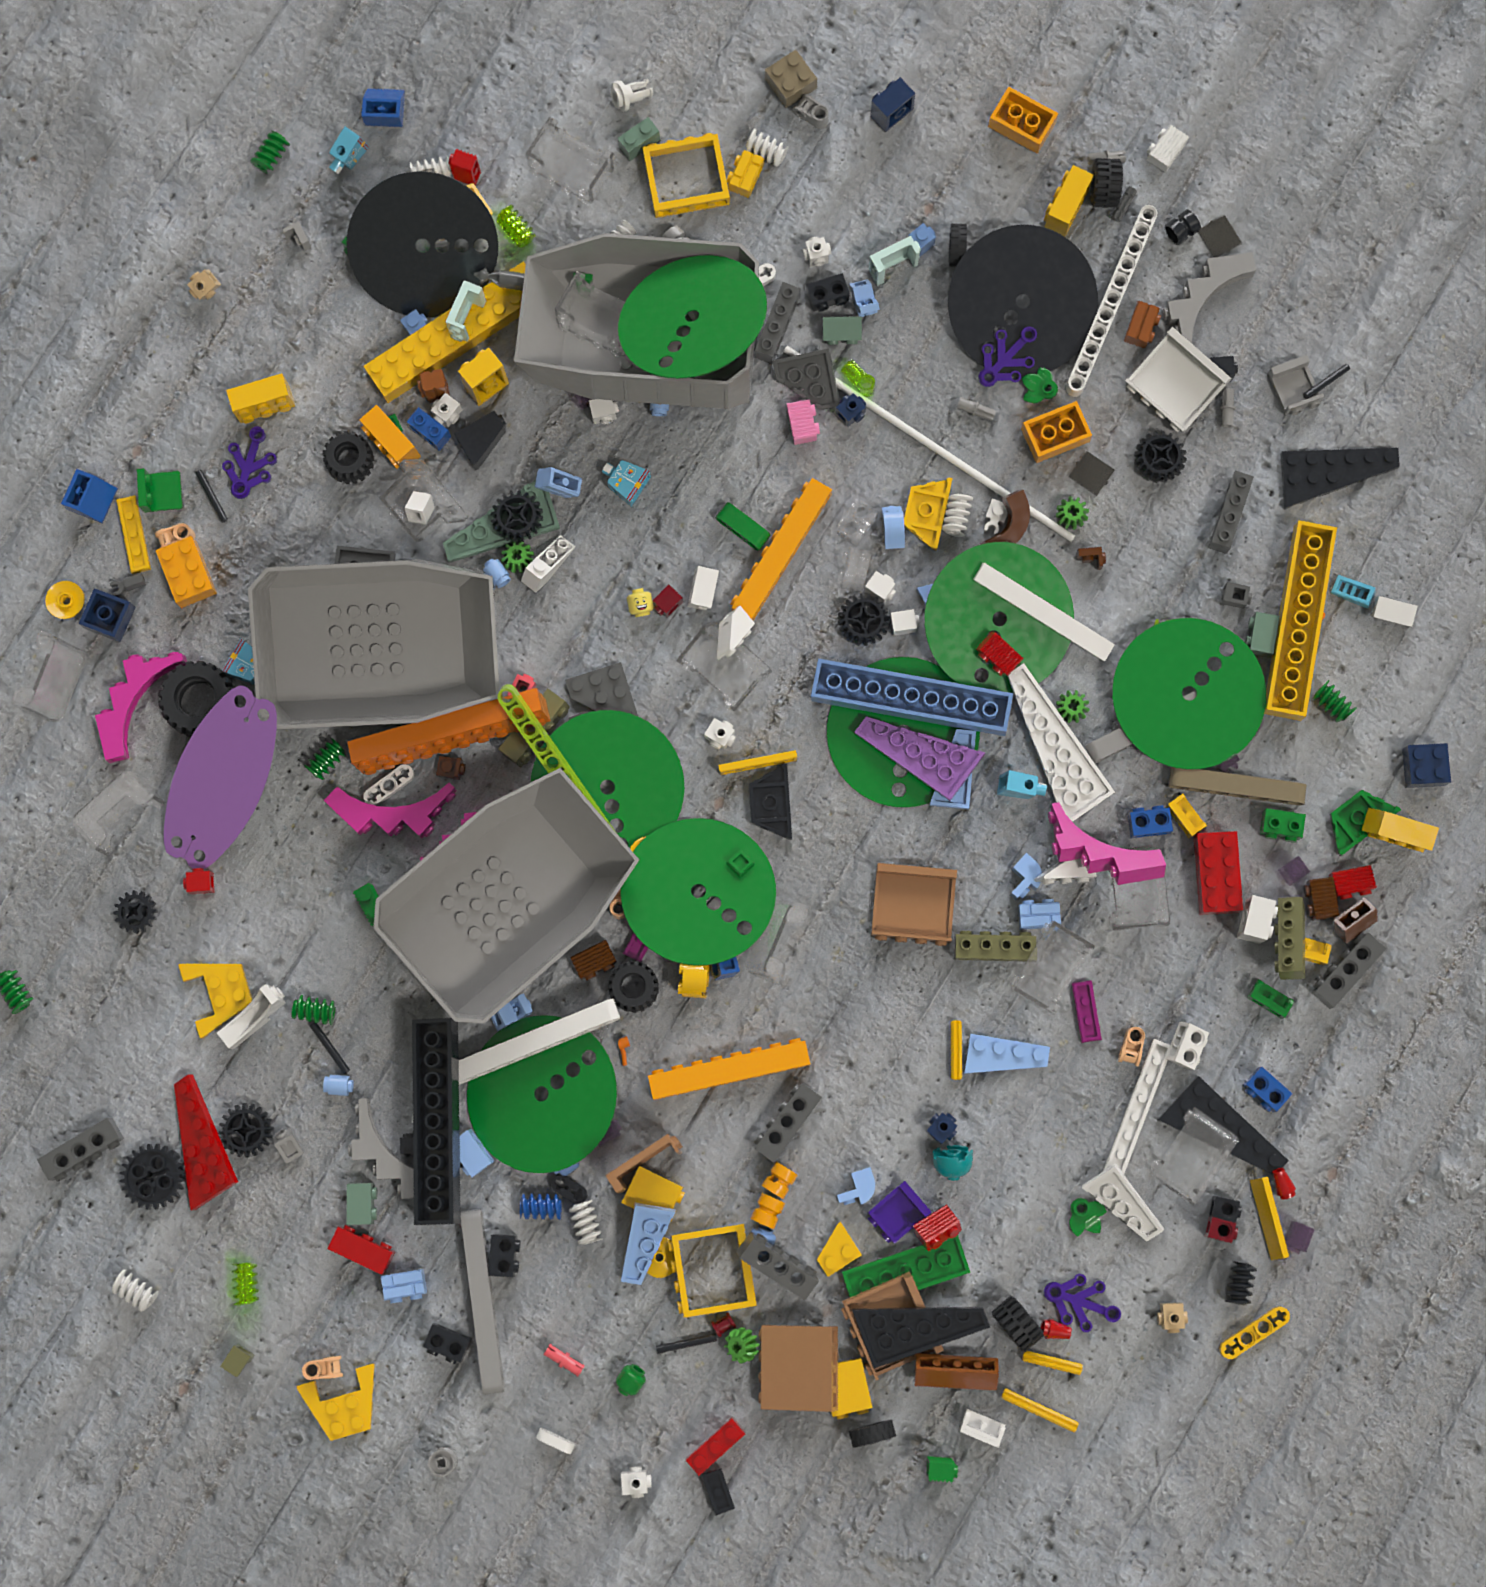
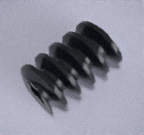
M1232 1261L1237 1266L1231 1267L1230 1270L1236 1274L1229 1275V1278L1234 1283H1228L1227 1286L1233 1289V1291L1226 1292L1231 1299H1227L1225 1302L1238 1305L1251 1304V1301L1246 1297L1252 1296L1253 1293L1247 1289L1254 1288V1284L1250 1283L1249 1280H1254L1255 1276L1250 1274V1272L1257 1271V1268L1250 1264Z

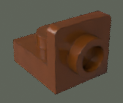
M1102 547L1079 548L1076 552L1077 561L1082 560L1083 563H1089L1096 559L1097 570H1101L1103 564H1106V554L1102 552Z
M439 756L436 776L460 780L461 775L465 774L466 764H463L462 758L457 757L455 759Z

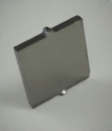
M1225 215L1215 221H1210L1208 225L1198 231L1214 258L1224 253H1230L1233 248L1242 244Z
M1087 451L1082 459L1076 462V467L1069 475V478L1097 496L1103 486L1108 484V479L1115 469Z

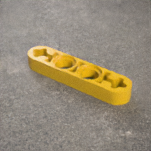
M1274 1307L1224 1340L1219 1346L1220 1354L1227 1359L1236 1358L1287 1324L1290 1319L1289 1311L1284 1307ZM1277 1311L1284 1312L1282 1316L1284 1320H1275L1273 1323L1276 1326L1273 1327L1272 1322L1267 1317L1270 1316V1319H1273L1277 1316ZM1261 1321H1265L1268 1324V1331L1265 1333L1258 1331V1324ZM1245 1332H1248L1252 1337L1249 1344L1241 1342V1335ZM1236 1338L1237 1343L1242 1347V1349L1239 1350V1347L1236 1346L1232 1349V1355L1229 1353L1225 1354V1346L1227 1344L1229 1346H1233L1234 1344H1236L1233 1341Z

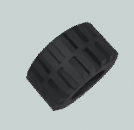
M1096 158L1091 174L1094 175L1090 186L1091 204L1093 207L1117 208L1121 200L1123 186V166L1121 160Z
M343 431V435L336 433L337 437L329 438L330 443H326V450H323V462L331 476L341 483L344 481L345 484H350V481L356 484L358 479H361V481L365 480L364 476L370 475L369 469H373V461H375L369 443L362 435H357L353 431L351 434L348 431ZM344 451H358L359 457L354 464L343 466L338 463L339 457Z
M628 961L625 964H620L617 969L613 970V974L609 977L608 990L611 999H614L615 1004L626 1012L637 1013L638 1011H645L646 1008L652 1006L659 993V983L651 968L639 961ZM632 975L641 977L645 982L644 993L636 999L626 997L622 991L623 981Z
M1008 1297L992 1311L993 1317L1021 1351L1026 1352L1044 1337L1042 1329L1015 1297Z

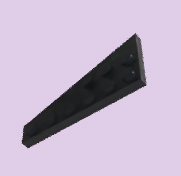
M1369 448L1282 451L1281 469L1284 510L1296 504L1307 502L1310 499L1343 489L1354 483L1362 482L1365 479L1398 469L1400 467L1399 449Z
M1199 1076L1157 1119L1272 1175L1275 1169L1283 1168L1289 1161Z
M983 1307L852 1309L874 1368L990 1328Z

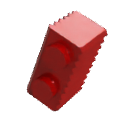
M456 149L454 154L450 155L448 161L453 178L466 184L474 183L476 186L481 174L477 156Z
M990 632L976 648L979 652L978 656L985 663L989 661L993 665V671L999 676L1002 674L1009 676L1024 659L996 632Z
M1371 865L1329 874V877L1334 878L1336 897H1340V900L1350 899L1352 894L1359 893L1360 896L1372 894L1371 890L1377 888Z
M947 1204L913 1225L915 1235L927 1251L939 1248L945 1240L956 1237L962 1230L959 1219Z

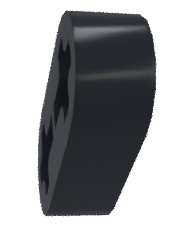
M558 1175L552 1180V1189L573 1203H583L587 1199L588 1193L586 1188L568 1177ZM564 1179V1184L569 1187L568 1190L564 1188L558 1190L556 1181ZM581 1189V1194L584 1195L583 1198L575 1200V1195L570 1190L578 1191Z

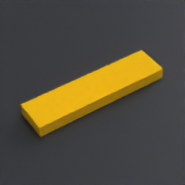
M133 495L116 499L130 571L132 574L151 570L137 497Z
M794 750L718 765L720 775L795 762L797 760V753Z
M1268 1177L1250 1180L1271 1260L1288 1258L1289 1253Z

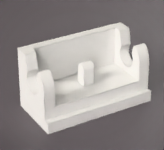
M698 566L695 569L687 607L700 610L711 609L719 573L718 570Z
M1377 596L1375 597L1371 616L1412 627L1418 606Z
M966 1409L959 1431L999 1448L1005 1431V1424Z

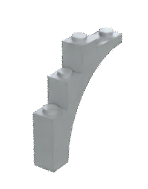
M1253 252L1208 258L1205 265L1202 266V273L1205 278L1187 280L1185 287H1183L1184 299L1168 301L1163 309L1164 320L1168 321V326L1175 325L1174 329L1192 343L1194 323L1203 305L1225 286L1254 276L1256 267Z
M358 1099L359 1103L355 1105L356 1115H359V1123L356 1124V1135L359 1136V1139L351 1140V1144L348 1145L349 1156H352V1160H376V1163L373 1164V1175L376 1176V1179H401V1183H398V1195H401V1199L414 1198L413 1167L401 1161L384 1144L373 1121L370 1099Z

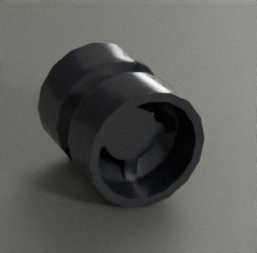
M1187 209L1178 215V219H1172L1165 224L1164 228L1169 239L1175 245H1180L1188 239V235L1193 236L1200 231L1201 224L1196 215Z

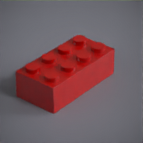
M1237 831L1197 833L1193 838L1199 915L1242 912L1243 899Z

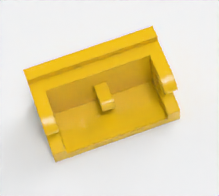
M1184 794L1174 799L1165 807L1170 808L1171 816L1188 839L1207 826L1185 798Z
M1305 938V961L1323 966L1328 964L1331 945Z

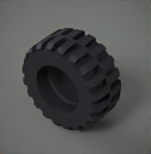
M189 661L186 662V666L181 664L176 666L177 671L174 673L170 671L167 674L169 678L167 681H162L163 690L158 692V696L161 698V701H158V705L162 709L161 714L163 718L176 731L190 738L209 711L197 717L185 714L182 710L181 702L186 690L198 683L209 684L215 691L212 709L224 695L235 688L231 679L220 668L211 663L206 664L204 661H197V663ZM237 696L234 699L235 704H238Z

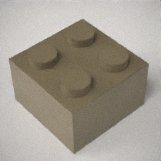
M796 49L765 69L766 82L785 108L802 99L804 94H809L817 89V77Z

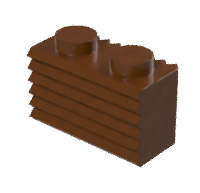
M1333 877L1308 880L1306 885H1304V895L1309 898L1310 904L1307 905V913L1309 917L1312 916V921L1337 918L1340 915Z
M1362 898V900H1359V903L1356 902V905L1347 909V912L1334 918L1335 933L1347 944L1378 921L1377 909L1366 898Z
M607 940L570 957L580 979H585L586 981L597 976L596 973L601 970L607 972L615 968L614 964L617 963Z

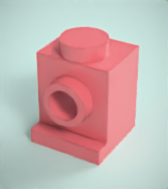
M517 674L512 684L518 692H520L522 687H526L527 690L536 687V683L533 681L534 678L527 674H523V676Z

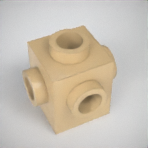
M209 269L203 270L201 273L196 272L190 277L191 282L187 284L190 288L189 292L194 298H199V300L205 298L209 300L216 294L215 290L221 285Z
M1183 1303L1160 1304V1313H1157L1158 1325H1161V1328L1164 1330L1167 1329V1333H1180V1329H1185V1324H1188L1187 1311H1184Z

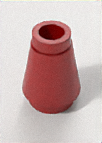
M1275 1169L1273 1175L1277 1196H1280L1281 1200L1294 1197L1296 1195V1187L1285 1169Z
M1052 1319L1042 1320L1040 1328L1044 1333L1045 1339H1070L1071 1327Z

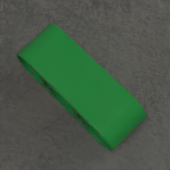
M729 502L715 516V519L757 551L771 537L766 529Z

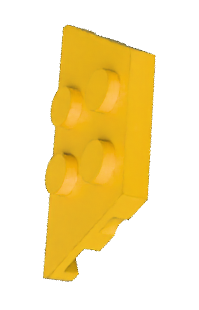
M953 478L929 482L926 485L913 486L910 489L904 516V527L935 551H937Z

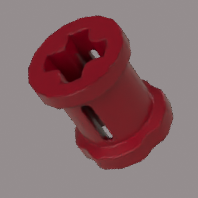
M729 1312L717 1321H711L719 1338L726 1331L737 1328Z

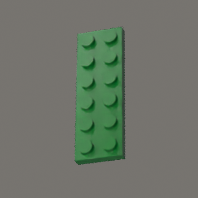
M957 1235L954 1238L945 1240L937 1249L927 1251L924 1245H920L842 1271V1275L849 1296L853 1297L907 1272L911 1273L918 1290L971 1272L959 1236Z

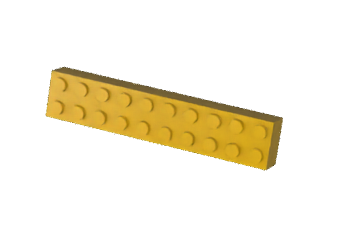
M523 261L509 271L525 274L526 264ZM493 282L483 287L486 298L484 307L472 304L463 324L469 336L468 342L464 340L460 342L451 337L446 325L450 309L363 367L387 403H390L418 384L417 380H421L420 374L422 372L430 371L432 373V370L443 368L518 319L523 291L500 288Z
M1300 520L1294 525L1279 611L1280 617L1274 654L1271 659L1266 689V708L1264 712L1266 715L1302 721L1306 717L1337 527Z

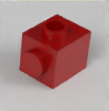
M194 868L192 872H186V878H183L184 890L189 894L215 893L214 873L204 871L203 868Z

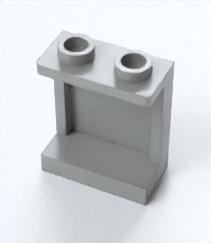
M1307 355L1272 367L1268 372L1269 379L1284 415H1296L1301 413L1304 408L1309 407L1313 409L1318 407L1324 398L1323 393L1320 394L1319 392L1308 399L1303 397V393L1316 385L1308 368L1310 360Z

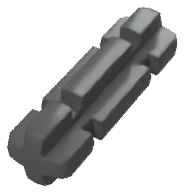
M1127 187L1118 207L1112 214L1111 218L1114 221L1120 222L1123 215L1136 195L1137 190L1135 188Z

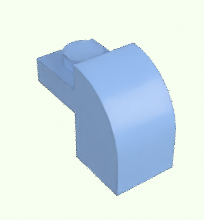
M866 279L849 284L858 316L864 317L878 313L877 310H880L878 301L874 298L871 282Z
M901 506L882 507L885 549L905 548L904 516Z
M1026 853L1012 868V871L1023 880L1010 894L1015 900L1019 896L1023 899L1030 891L1028 886L1036 891L1041 883L1034 881L1036 877L1042 874L1041 868Z
M524 993L508 1002L491 1017L497 1031L531 1015V1003Z
M871 1167L851 1173L855 1189L836 1195L839 1203L843 1202L845 1206L856 1202L855 1198L858 1197L862 1205L872 1197L875 1191V1180Z

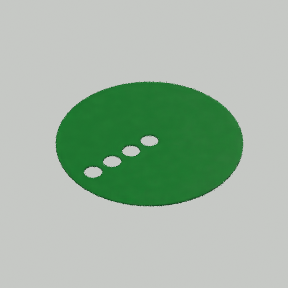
M702 255L671 262L643 279L627 298L618 322V335L621 347L627 357L637 367L659 377L680 379L711 373L737 359L755 341L766 318V293L760 279L751 269L727 257ZM690 311H697L699 317L695 321L690 322L685 319L686 314ZM682 326L690 327V333L684 337L678 336L677 330ZM674 341L681 342L682 347L676 352L668 350L670 343ZM669 356L673 359V363L668 367H661L659 365V361L663 357Z
M985 543L974 546L957 555L942 569L935 579L925 606V633L929 648L936 662L958 684L1013 693L1008 677L1003 674L999 676L994 672L991 663H983L978 656L979 652L976 650L987 637V634L995 630L999 632L1000 637L1024 658L1017 667L1024 663L1039 684L1057 668L1066 654L1071 641L980 585L973 578L982 563H986L1074 619L1073 601L1064 578L1057 568L1043 555L1031 548L1016 543ZM996 612H1003L1006 615L1007 620L1004 625L996 626L993 623V615ZM979 668H984L988 671V679L982 683L976 681L974 676L975 671Z
M1178 618L1150 627L1130 643L1116 667L1113 678L1112 697L1114 710L1122 730L1133 745L1142 753L1166 766L1179 769H1203L1226 762L1250 743L1258 731L1264 716L1266 684L1257 658L1240 637L1229 629L1211 621L1196 618ZM1228 642L1233 645L1234 652L1231 656H1223L1220 653L1219 648L1222 643ZM1217 657L1220 659L1221 668L1218 671H1212L1208 668L1207 661L1209 658ZM1196 673H1207L1209 682L1204 686L1198 685L1195 682ZM1187 686L1193 687L1197 693L1196 698L1190 701L1182 696V691Z
M888 658L866 666L957 683L940 666L918 658ZM832 705L827 722V741L833 763L843 779L859 794L882 805L908 808L929 804L935 790L909 772L902 778L895 776L893 768L897 763L861 739L854 732L865 717H869L897 727L906 725L910 728V731L926 734L952 743L956 729L962 728ZM976 731L975 750L978 751L980 732ZM895 783L905 785L906 793L904 796L896 797L893 795L892 786Z
M599 710L581 714L570 719L550 735L554 744L609 823L615 818L622 820L624 828L617 834L620 838L627 840L629 848H631L636 840L647 837L660 827L677 821L684 800L683 769L670 741L650 722L631 713ZM544 743L541 748H546L547 744ZM536 757L533 764L530 783L549 774L538 757ZM555 757L548 758L550 764L558 763ZM604 780H611L614 783L615 790L613 793L608 795L602 793L600 785ZM609 799H615L619 803V810L614 814H610L605 810V803Z
M691 818L679 820L653 831L633 851L639 861L621 887L622 908L634 934L646 947L656 954L673 962L686 965L717 964L732 959L746 951L760 938L767 928L773 915L776 901L774 873L763 850L751 837L738 828L713 819ZM740 849L755 862L754 866L741 877L726 864ZM700 884L705 887L706 893L703 897L696 898L692 895L691 889L694 885ZM708 898H719L721 901L720 908L717 910L709 909L706 905ZM724 910H734L736 912V919L733 922H725L722 919V912ZM742 921H747L752 926L751 932L747 935H742L737 930V925Z
M538 1015L520 1019L499 1030L489 1039L481 1051L562 1019V1017ZM591 1032L468 1081L467 1106L470 1121L483 1146L500 1162L514 1169L529 1173L560 1171L575 1165L587 1157L606 1135L614 1116L617 1101V1083L612 1062L602 1044ZM587 1050L593 1051L596 1055V1060L592 1065H586L582 1061V1055ZM572 1062L580 1066V1073L576 1077H570L566 1072L568 1064ZM556 1074L564 1078V1085L560 1089H554L550 1084L551 1078ZM540 1086H544L548 1090V1097L544 1101H538L535 1098V1090Z

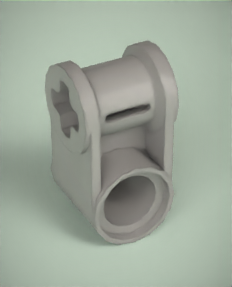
M804 94L801 102L792 109L799 118L807 121L817 129H823L829 123L828 109L808 94ZM819 115L824 116V118L818 119L816 117Z

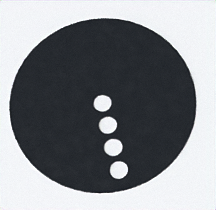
M423 171L407 172L380 182L360 200L349 222L347 254L356 279L362 288L379 304L403 315H408L415 309L419 315L423 313L426 318L442 315L452 308L464 280L483 288L490 280L480 283V280L474 276V273L484 268L487 269L489 274L494 273L497 264L498 235L488 208L470 188L442 174ZM419 239H426L430 243V248L427 252H419L416 249L415 245ZM458 239H465L469 243L468 250L465 252L457 251L454 246L455 242ZM478 239L486 240L488 242V249L484 252H478L474 248L475 241ZM437 240H447L450 245L449 249L446 252H439L435 248Z
M1035 225L1003 227L975 242L957 264L948 291V314L953 332L968 355L983 367L984 354L981 351V347L985 342H992L996 348L995 353L991 356L992 367L998 362L997 340L993 336L995 327L1003 326L1007 330L1005 353L1019 340L1021 331L1024 328L1033 327L1036 330V339L1032 342H1027L1011 358L1024 359L1030 356L1035 361L1034 366L1031 368H1025L1024 366L1003 367L998 372L1011 373L1012 371H1019L1021 377L1027 374L1037 375L1040 367L1051 372L1074 357L1083 347L1098 310L1096 280L1083 253L1063 235L1051 229ZM1020 294H1025L1029 297L1030 304L1027 308L1022 309L1016 305V298ZM1009 310H1014L1018 313V321L1012 325L1006 323L1004 319L1005 313ZM1026 331L1025 337L1028 339L1031 338L1032 333L1030 331ZM1026 359L1025 364L1031 366L1032 360ZM1013 373L1012 377H1019V375L1017 373Z

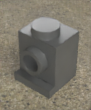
M1227 582L1223 588L1220 605L1244 609L1247 604L1250 605L1252 593H1249L1250 586ZM1233 595H1238L1239 600L1233 599Z

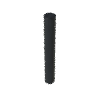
M1344 364L1303 393V397L1305 399L1311 398L1348 372L1350 366Z
M196 471L195 474L221 523L226 522L228 518L203 471Z
M312 1023L310 1028L344 1075L348 1073L350 1068L318 1023Z
M716 1333L657 1345V1354L716 1342L717 1336Z

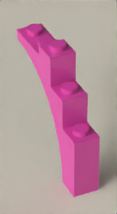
M172 652L168 654V657L164 658L153 657L149 659V662L138 654L131 655L127 660H123L128 683L118 682L114 684V687H110L109 691L114 710H102L100 714L95 715L104 757L107 762L111 764L129 759L127 743L128 728L132 714L139 700L152 684L160 677L176 669V666L180 664L182 666L186 665L187 659L182 653Z
M448 783L437 793L423 801L406 806L383 807L359 801L349 796L337 786L325 798L324 802L359 835L370 831L373 827L372 823L375 821L391 837L398 835L404 828L402 825L406 823L422 839L424 836L428 837L434 831L435 823L431 820L432 816L435 818L442 811L441 807L446 802L450 803L455 798L457 790Z
M1059 802L1051 804L1048 819L1050 824L1053 823L1055 841L1052 843V852L1054 855H1057L1059 862L1081 859L1082 866L1086 867L1088 874L1110 870L1111 877L1115 878L1117 885L1164 878L1166 863L1160 849L1147 851L1128 850L1100 842L1079 829L1065 814Z

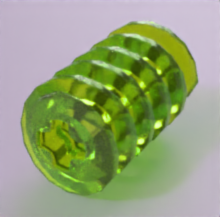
M511 204L500 211L496 222L506 232L507 236L511 237V240L516 243L518 248H523L535 238L536 234H531L533 227L530 226L526 229L528 222H522L524 219L522 215L517 217L519 214L518 210L511 212L514 208Z
M251 1262L231 1264L237 1266L236 1269L231 1271V1273L237 1275V1277L232 1279V1282L238 1283V1285L232 1287V1290L238 1291L237 1294L233 1295V1298L239 1299L233 1306L254 1304V1302L259 1300V1297L253 1296V1294L259 1291V1289L253 1288L254 1285L258 1284V1281L252 1279L258 1275L257 1272L252 1271V1269L257 1267V1264Z

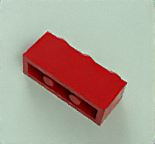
M346 1224L344 1227L338 1226L327 1249L374 1272L385 1275L395 1254L391 1250L392 1246L384 1242L380 1244L373 1242L374 1238L365 1233L361 1236L355 1233V1228Z
M732 1416L686 1457V1462L700 1476L746 1434L745 1430Z

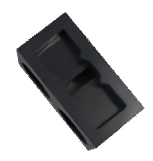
M843 273L806 284V293L813 312L817 310L818 312L825 311L833 305L842 306L849 301L850 293ZM841 289L842 293L835 294L833 290ZM817 294H821L824 296V298L818 300L814 296Z
M1212 1196L1209 1217L1236 1223L1237 1218H1240L1242 1206H1239L1240 1201ZM1225 1203L1231 1207V1212L1228 1215L1222 1212V1206Z
M491 1235L488 1276L515 1277V1273L519 1272V1261H516V1252H520L521 1241L517 1240V1236ZM505 1239L511 1243V1248L507 1252L501 1249V1242ZM502 1260H506L510 1265L507 1272H503L499 1268Z
M433 1323L423 1347L427 1349V1353L434 1356L441 1354L446 1357V1361L457 1364V1362H463L472 1338ZM434 1335L441 1336L442 1344L440 1346L433 1344L432 1339ZM453 1343L460 1344L461 1352L459 1354L452 1352L451 1346Z

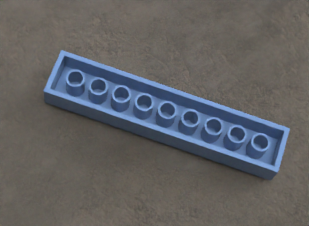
M819 658L811 693L812 702L1000 736L1006 735L1013 693Z

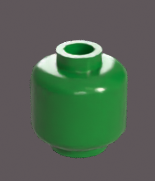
M635 1364L624 1366L616 1378V1384L619 1387L618 1391L624 1396L638 1394L646 1382L644 1370Z

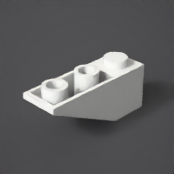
M560 535L525 568L521 582L536 593L549 581L575 549V546Z
M741 606L728 613L719 623L718 660L724 656L730 657L736 651L735 648L740 646L744 642L743 639L752 632L750 629L755 623Z
M1081 859L1058 862L1036 877L1034 881L1042 882L1043 885L1054 884V881H1060V884L1072 883V880H1077V883H1087L1090 878L1097 877L1096 873L1088 874L1086 867L1082 866Z

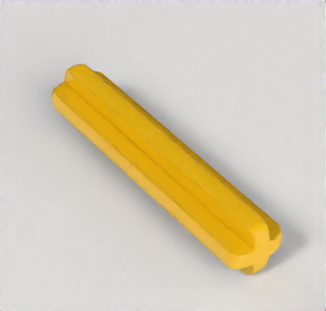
M960 1020L951 1021L952 1080L962 1079V1022Z
M1031 1351L1023 1352L1022 1356L1024 1362L1081 1375L1083 1365L1080 1363Z

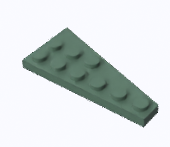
M536 480L530 484L528 483L520 490L522 496L525 492L529 493V498L534 496L535 502L539 501V508L543 510V513L540 515L544 519L539 522L542 527H535L538 533L535 535L531 532V537L560 529L550 494L536 488ZM515 503V504H512L511 506H512V507H518V506H520L522 503ZM493 508L486 515L476 519L473 524L459 531L443 543L449 563L500 548L506 544H513L512 537L509 541H506L505 535L500 537L499 531L495 532V525L491 523V520L494 519L491 517V512L495 511ZM531 508L527 510L528 513L525 515L529 523L533 516ZM505 510L502 514L503 525L507 523L506 520L509 518ZM513 514L514 519H521L520 514ZM516 526L512 530H520L524 527Z

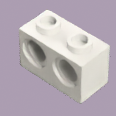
M1179 1022L1165 1059L1183 1068L1195 1070L1200 1062L1201 1052L1207 1044L1209 1032L1190 1023Z

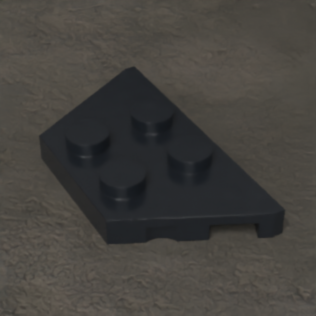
M786 763L749 784L751 824L792 840L788 769Z

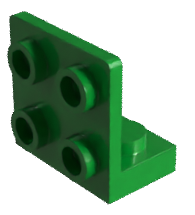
M144 468L137 469L139 507L144 513L183 508L181 473L179 471L149 474Z

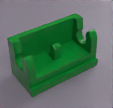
M1260 979L1256 981L1247 999L1280 1019L1286 1018L1294 1003L1293 999L1265 984Z

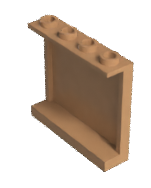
M878 863L871 936H875V940L887 941V938H895V942L906 943L907 939L915 940L916 944H927V941L935 942L937 946H947V943H951L957 870Z
M669 1134L665 1135L605 1175L616 1193H623L628 1189L622 1177L672 1145L676 1153L681 1154L680 1149L683 1146L678 1138Z
M910 1272L842 1301L844 1307L841 1310L845 1320L850 1319L852 1326L849 1327L854 1339L858 1337L860 1345L857 1346L861 1357L866 1356L868 1361L865 1367L869 1376L874 1375L875 1379L879 1380V1375L916 1359V1354L874 1368L852 1309L924 1308L925 1305ZM942 1345L917 1354H929L933 1351L938 1354L944 1350Z
M761 1325L759 1330V1340L761 1341L759 1362H761V1371L758 1377L759 1383H761V1392L758 1396L761 1409L837 1411L838 1326Z

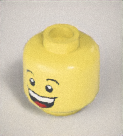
M643 588L632 590V594L627 596L630 614L635 615V618L650 615V611L654 607L650 592H644Z

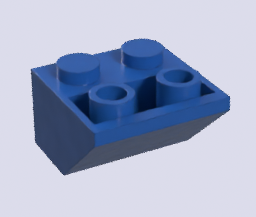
M367 89L363 97L361 115L365 126L403 127L405 90Z
M76 469L61 504L68 511L103 524L118 488L92 474Z

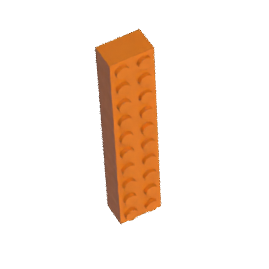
M537 688L519 692L542 726L551 721L546 699ZM509 695L505 696L504 698L511 699L513 698V696ZM498 699L418 723H410L347 741L351 763L361 773L372 775L377 770L393 769L398 764H410L419 758L428 759L434 754L449 753L451 749L458 747L467 748L470 744L476 742L485 743L490 738H502L507 736L508 733L519 732V730L500 705ZM521 708L514 709L516 715L521 716L524 714ZM527 724L525 726L526 730L527 728L532 727L533 725Z

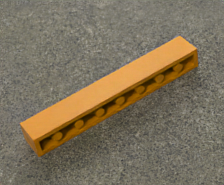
M814 478L810 482H805L801 489V492H803L801 497H796L791 505V508H793L789 515L786 514L781 521V529L779 531L776 530L772 535L771 540L773 542L762 551L761 556L763 558L752 567L751 573L753 574L749 580L746 578L742 583V591L739 596L735 595L730 604L732 605V611L741 606L754 621L832 495V489Z
M800 1038L789 1040V1044L783 1046L779 1042L770 1044V1048L762 1050L761 1047L749 1049L750 1053L742 1054V1051L730 1053V1057L725 1059L722 1056L710 1058L711 1062L707 1063L698 1060L691 1062L689 1067L683 1068V1064L672 1066V1070L664 1072L663 1069L651 1071L652 1075H649L648 1079L653 1100L809 1066L811 1064L806 1041H801Z

